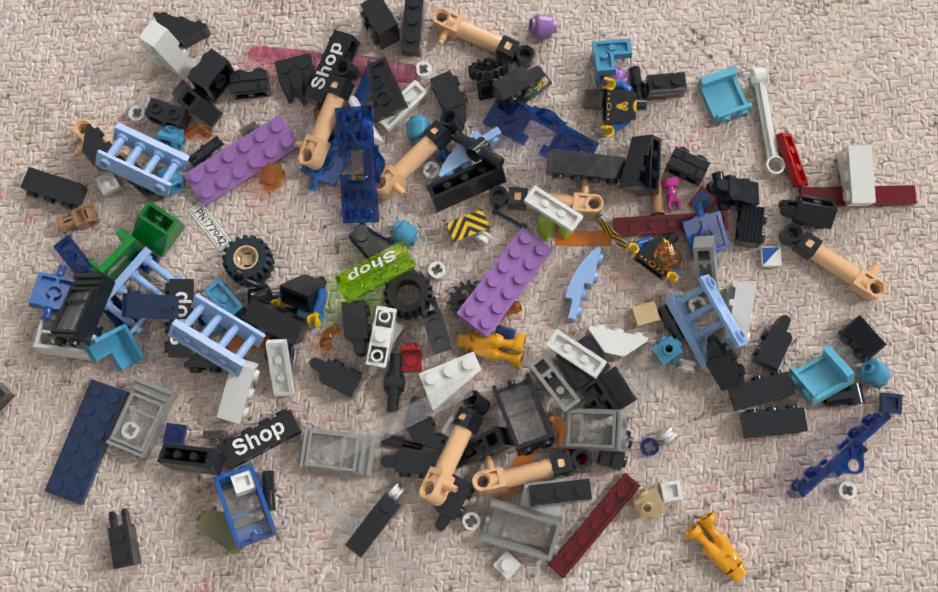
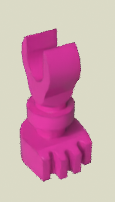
M678 177L662 180V189H667L665 192L666 196H668L667 209L671 212V203L674 202L679 210L681 202L675 195L677 190L674 189L679 184Z

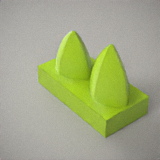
M539 213V230L542 238L546 241L553 234L556 223ZM558 225L559 233L564 239L572 234Z

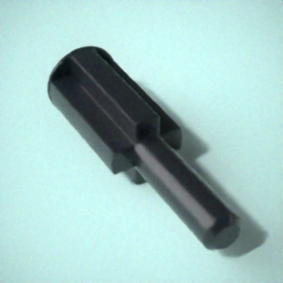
M386 432L382 438V444L402 448L403 446L418 450L423 448L421 444L404 440L405 437Z

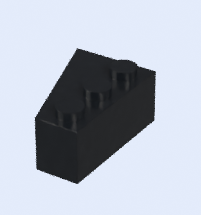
M652 134L632 137L619 189L638 197L659 195L662 139Z

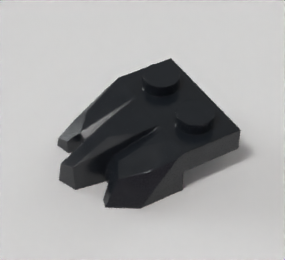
M307 53L275 61L278 80L288 103H293L294 98L297 97L303 107L307 105L308 100L304 98V95L315 71L312 54Z
M617 366L587 383L581 393L582 396L590 398L583 405V409L618 410L637 400ZM596 415L595 418L596 421H599L602 419L609 418L612 415Z

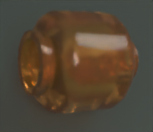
M266 163V165L261 167L259 183L264 186V190L275 192L276 188L283 186L285 171L281 168V165Z
M671 242L660 243L653 254L659 268L667 272L678 269L683 259L677 245Z

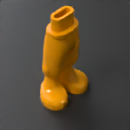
M460 332L458 347L464 348L466 352H474L476 355L491 359L492 361L506 360L514 368L520 369L523 361L522 351L526 342V334L519 333L515 339L510 340L504 339L498 333L490 334L486 339L478 332H468V334ZM502 347H503V348L511 349V350L516 351V352H514V353L505 352V351H502V350L499 349V348H502Z
M714 511L709 512L701 517L698 523L712 537L713 542L707 539L697 523L691 525L684 535L689 540H697L702 545L704 555L708 556L727 577H731L736 583L747 575L748 572L744 569V563L729 542L728 536L717 531L714 525L717 515Z

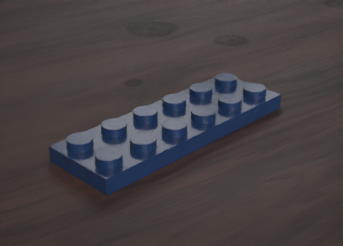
M91 379L44 492L84 505L109 445L106 441L109 439L123 410L129 392Z

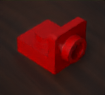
M405 343V346H401L402 371L422 372L421 346H417V343Z

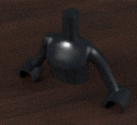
M234 270V275H241L239 279H234L235 283H246L256 287L248 289L249 304L251 299L257 297L269 302L278 299L277 295L279 292H272L267 283L246 278L242 271Z

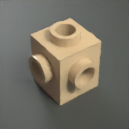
M657 487L648 490L647 488L641 489L634 495V502L631 504L635 514H639L641 520L645 518L653 519L659 513L664 512V503Z

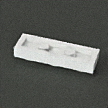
M416 80L402 91L409 108L379 122L388 132L428 95V91Z
M535 185L524 199V204L570 233L574 232L583 219V215Z
M556 329L546 344V347L595 379H597L607 364V361L558 329Z
M287 339L267 340L266 350L274 396L294 395L295 390Z

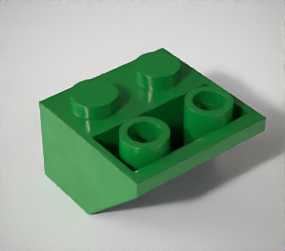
M148 200L137 215L132 236L164 257L186 226L180 220Z

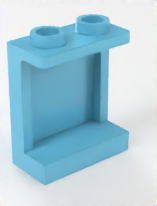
M736 66L701 77L697 84L714 124H725L731 118L737 116L742 118L748 115L752 108L751 102L747 103L736 79L738 74Z
M830 345L823 348V355L798 369H795L794 366L789 368V375L793 386H797L802 397L806 401L809 400L813 406L854 383L855 372Z

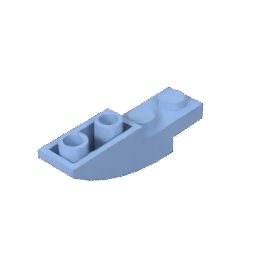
M495 127L481 136L478 130H476L468 137H474L475 139L483 137L493 147L500 142L501 131L498 127ZM460 144L447 157L440 170L439 179L472 166L473 161L467 156L465 148Z
M600 247L595 248L582 261L570 281L564 301L571 303L567 317L568 322L574 323L576 318L580 319L582 307H579L580 300L585 299L587 291L583 287L591 288L592 284L597 282L599 273L595 271L597 265H601L603 254H600Z

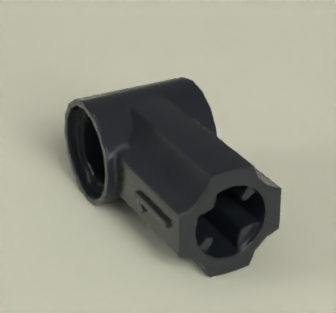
M862 383L852 384L823 400L825 407L846 404L847 406L866 403Z

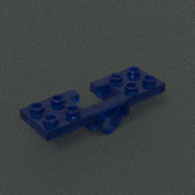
M495 100L483 120L484 125L491 129L498 127L502 135L525 146L529 139V136L524 134L531 120L555 132L556 135L549 147L544 144L539 151V155L547 158V152L553 149L594 154L600 144L568 127L567 123L561 120L552 110L538 108L535 105L531 107L520 100L515 105L507 106L504 109Z
M372 105L335 108L338 157H351L350 150L363 151L364 180H352V174L340 175L343 223L379 222L377 183H381V175L385 169V160L379 152V145H374Z
M876 411L872 415L870 413L861 419L862 424L858 428L855 426L846 433L848 437L836 447L839 451L829 461L822 459L816 466L808 467L803 472L805 476L800 480L798 478L789 485L790 489L786 493L791 498H803L824 478L839 477L843 473L851 475L861 473L864 470V454L868 451L863 443L892 417L887 411L880 413ZM852 459L858 463L856 471L850 470L848 466L849 461Z

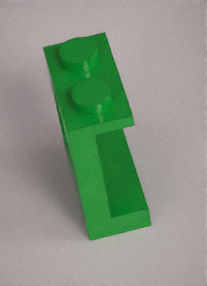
M123 228L116 233L121 244L101 265H98L92 259L88 261L92 267L90 269L92 273H103L115 281L142 251L137 240ZM126 255L127 258L109 276L108 272Z

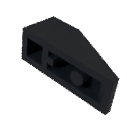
M496 426L469 440L455 470L484 460L486 456H495L513 447L508 429Z
M385 493L345 546L361 558L397 514L401 505Z

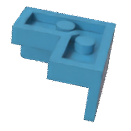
M630 39L593 41L591 59L595 84H600L601 75L616 74L615 59L632 58Z
M220 278L204 290L217 306L237 318L242 317L246 313V307ZM204 315L201 317L207 325L211 321V319ZM218 324L213 332L219 336L226 328Z
M126 323L90 341L89 346H83L92 363L109 355L118 372L145 358Z

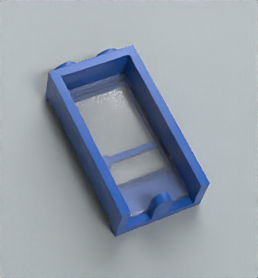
M253 464L241 466L231 472H223L220 476L213 478L236 549L276 535L275 525ZM250 470L256 485V491L237 497L230 476Z

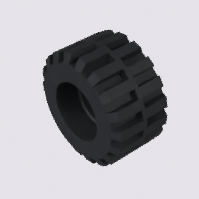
M404 268L402 272L398 270L394 276L391 274L389 276L390 280L385 283L383 293L388 308L397 309L396 315L400 319H418V316L422 313L419 300L425 302L427 311L430 309L431 297H433L431 283L427 276H424L421 271L416 272V269L411 268V271H408L407 268ZM413 285L419 289L420 296L414 303L404 304L398 300V291L403 286Z

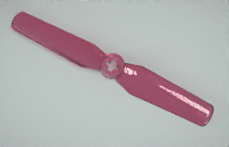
M253 45L249 50L248 57L250 60L275 64V61L311 53L316 70L322 54L309 50ZM356 54L352 63L359 68L358 79L369 77L368 64L379 58ZM387 60L397 82L412 83L416 80L417 67L415 65Z

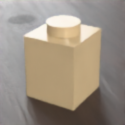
M655 301L632 307L628 314L629 322L631 325L634 324L635 329L658 323L660 320Z

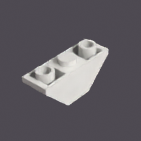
M377 306L366 365L386 368L394 339L397 309Z
M593 324L587 330V333L603 356L623 359L644 345L648 340V337H644L642 333H624V330L620 328L604 329L605 326L600 324Z

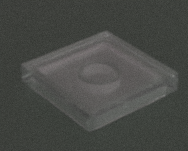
M650 349L619 369L639 403L672 381Z

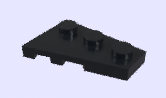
M384 56L368 64L373 122L376 124L409 107L386 57Z

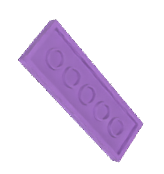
M279 114L188 171L184 176L203 205L207 207L297 150L298 147L294 145L297 140Z
M522 227L455 315L487 339L553 249Z

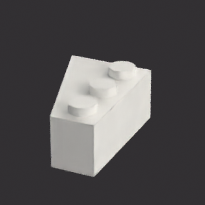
M153 19L140 34L139 39L143 43L142 47L148 51L147 54L154 59L153 62L158 67H165L185 80L190 70L196 66L197 62L187 56L189 53L185 49L182 51L178 47L180 43L170 31Z
M872 145L848 146L836 154L843 188V200L846 207L869 206L876 203Z
M733 280L724 289L723 300L739 329L745 333L746 341L749 343L750 332L748 331L752 321V309L757 284ZM725 327L720 328L719 339L723 341L730 336Z
M51 314L50 321L46 322V318L45 321H40L33 345L37 351L46 355L91 360L83 346L78 348L70 345L60 347L53 343L54 340L47 337V334H51L50 331L56 316ZM93 334L91 341L98 337Z
M471 352L419 373L433 411L436 412L444 403L449 401L457 392L481 373V368L475 353Z

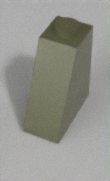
M207 509L198 515L196 528L232 554L240 552L242 548L236 549L224 511ZM244 516L238 521L233 520L235 529L261 519Z

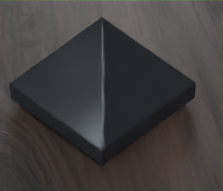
M494 81L476 83L479 101L494 98L490 92L492 82Z

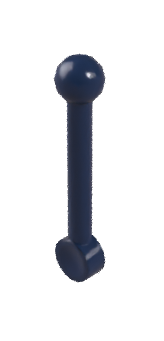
M497 208L492 209L493 215H498L519 226L520 230L522 227L527 229L526 223L521 224L499 212Z
M364 222L359 223V226L364 224L371 233L387 241L388 245L394 244L391 237L380 234L366 226Z

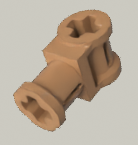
M92 203L82 204L77 209L70 211L72 215L57 218V223L62 233L66 234L68 230L76 227L81 230L97 225L100 221L93 211L94 205Z

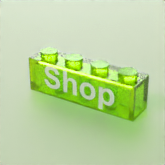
M401 240L335 278L339 292L349 304L415 268L417 265L412 252L404 240Z

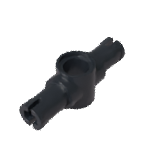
M459 130L454 133L453 141L465 148L467 156L472 161H487L498 169L503 166L505 159L492 151L488 140L483 137L477 139L468 137Z
M390 353L389 371L384 375V391L388 394L387 412L398 413L399 395L404 392L405 375L401 371V353Z

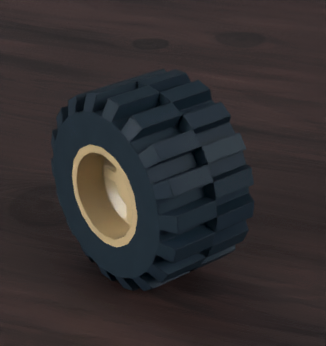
M243 235L242 239L238 236L235 238V242L230 241L228 243L230 247H225L224 249L226 254H222V259L224 260L222 264L234 281V279L241 277V275L233 274L234 270H240L246 278L257 282H266L265 278H270V271H274L272 264H275L273 254L267 244L262 239H257L254 235H251L250 238L247 235ZM246 283L239 284L241 286H243L244 284L246 287H251V285H248Z

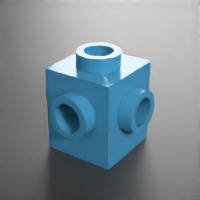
M166 125L156 136L157 141L178 151L181 148L183 149L186 143L184 130L173 125Z
M663 336L655 342L657 346L651 349L652 354L662 367L669 362L673 365L681 359L680 355L683 353L681 350L683 345L677 338L673 339L672 336L668 338ZM669 348L672 352L668 353L665 349Z

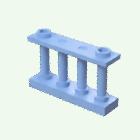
M118 122L113 135L114 144L107 153L101 150L97 151L95 165L168 198L172 183L169 182L176 170L184 173L190 156ZM122 145L133 149L126 161L114 157ZM141 153L151 157L144 170L133 166ZM158 162L169 166L162 178L151 174Z
M146 246L115 280L116 283L104 310H109L131 328L130 332L132 335H138L145 326L142 324L147 318H141L136 323L130 317H122V311L112 301L116 294L123 296V293H127V287L125 286L129 279L135 280L152 295H168L165 294V291L162 293L139 274L138 269L142 264L149 266L168 283L169 279L183 278L180 274L177 278L173 277L152 260L151 254L153 252Z
M709 274L697 278L701 285L680 296L679 293H675L664 298L701 368L706 366L707 343L704 337L716 330L725 327L730 336L721 341L722 343L727 342L729 346L734 344L736 349L748 344L745 333L739 329L716 288L715 280ZM705 292L710 302L690 313L685 305L686 302ZM715 309L720 320L699 330L695 320Z
M196 294L191 308L194 310L184 322L175 319L170 327L168 336L238 377L247 362L242 358L252 345L257 348L261 346L265 334L212 303L207 298ZM200 314L211 319L201 333L191 328V325ZM219 324L228 331L217 344L209 339L208 336ZM235 334L246 340L236 354L225 348Z

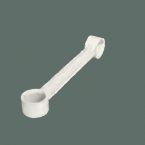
M764 67L752 68L750 71L751 85L755 88L767 161L764 163L763 169L768 176L776 177L785 169V162L782 157L778 156L766 89L767 74ZM769 161L778 162L780 171H772L768 166Z

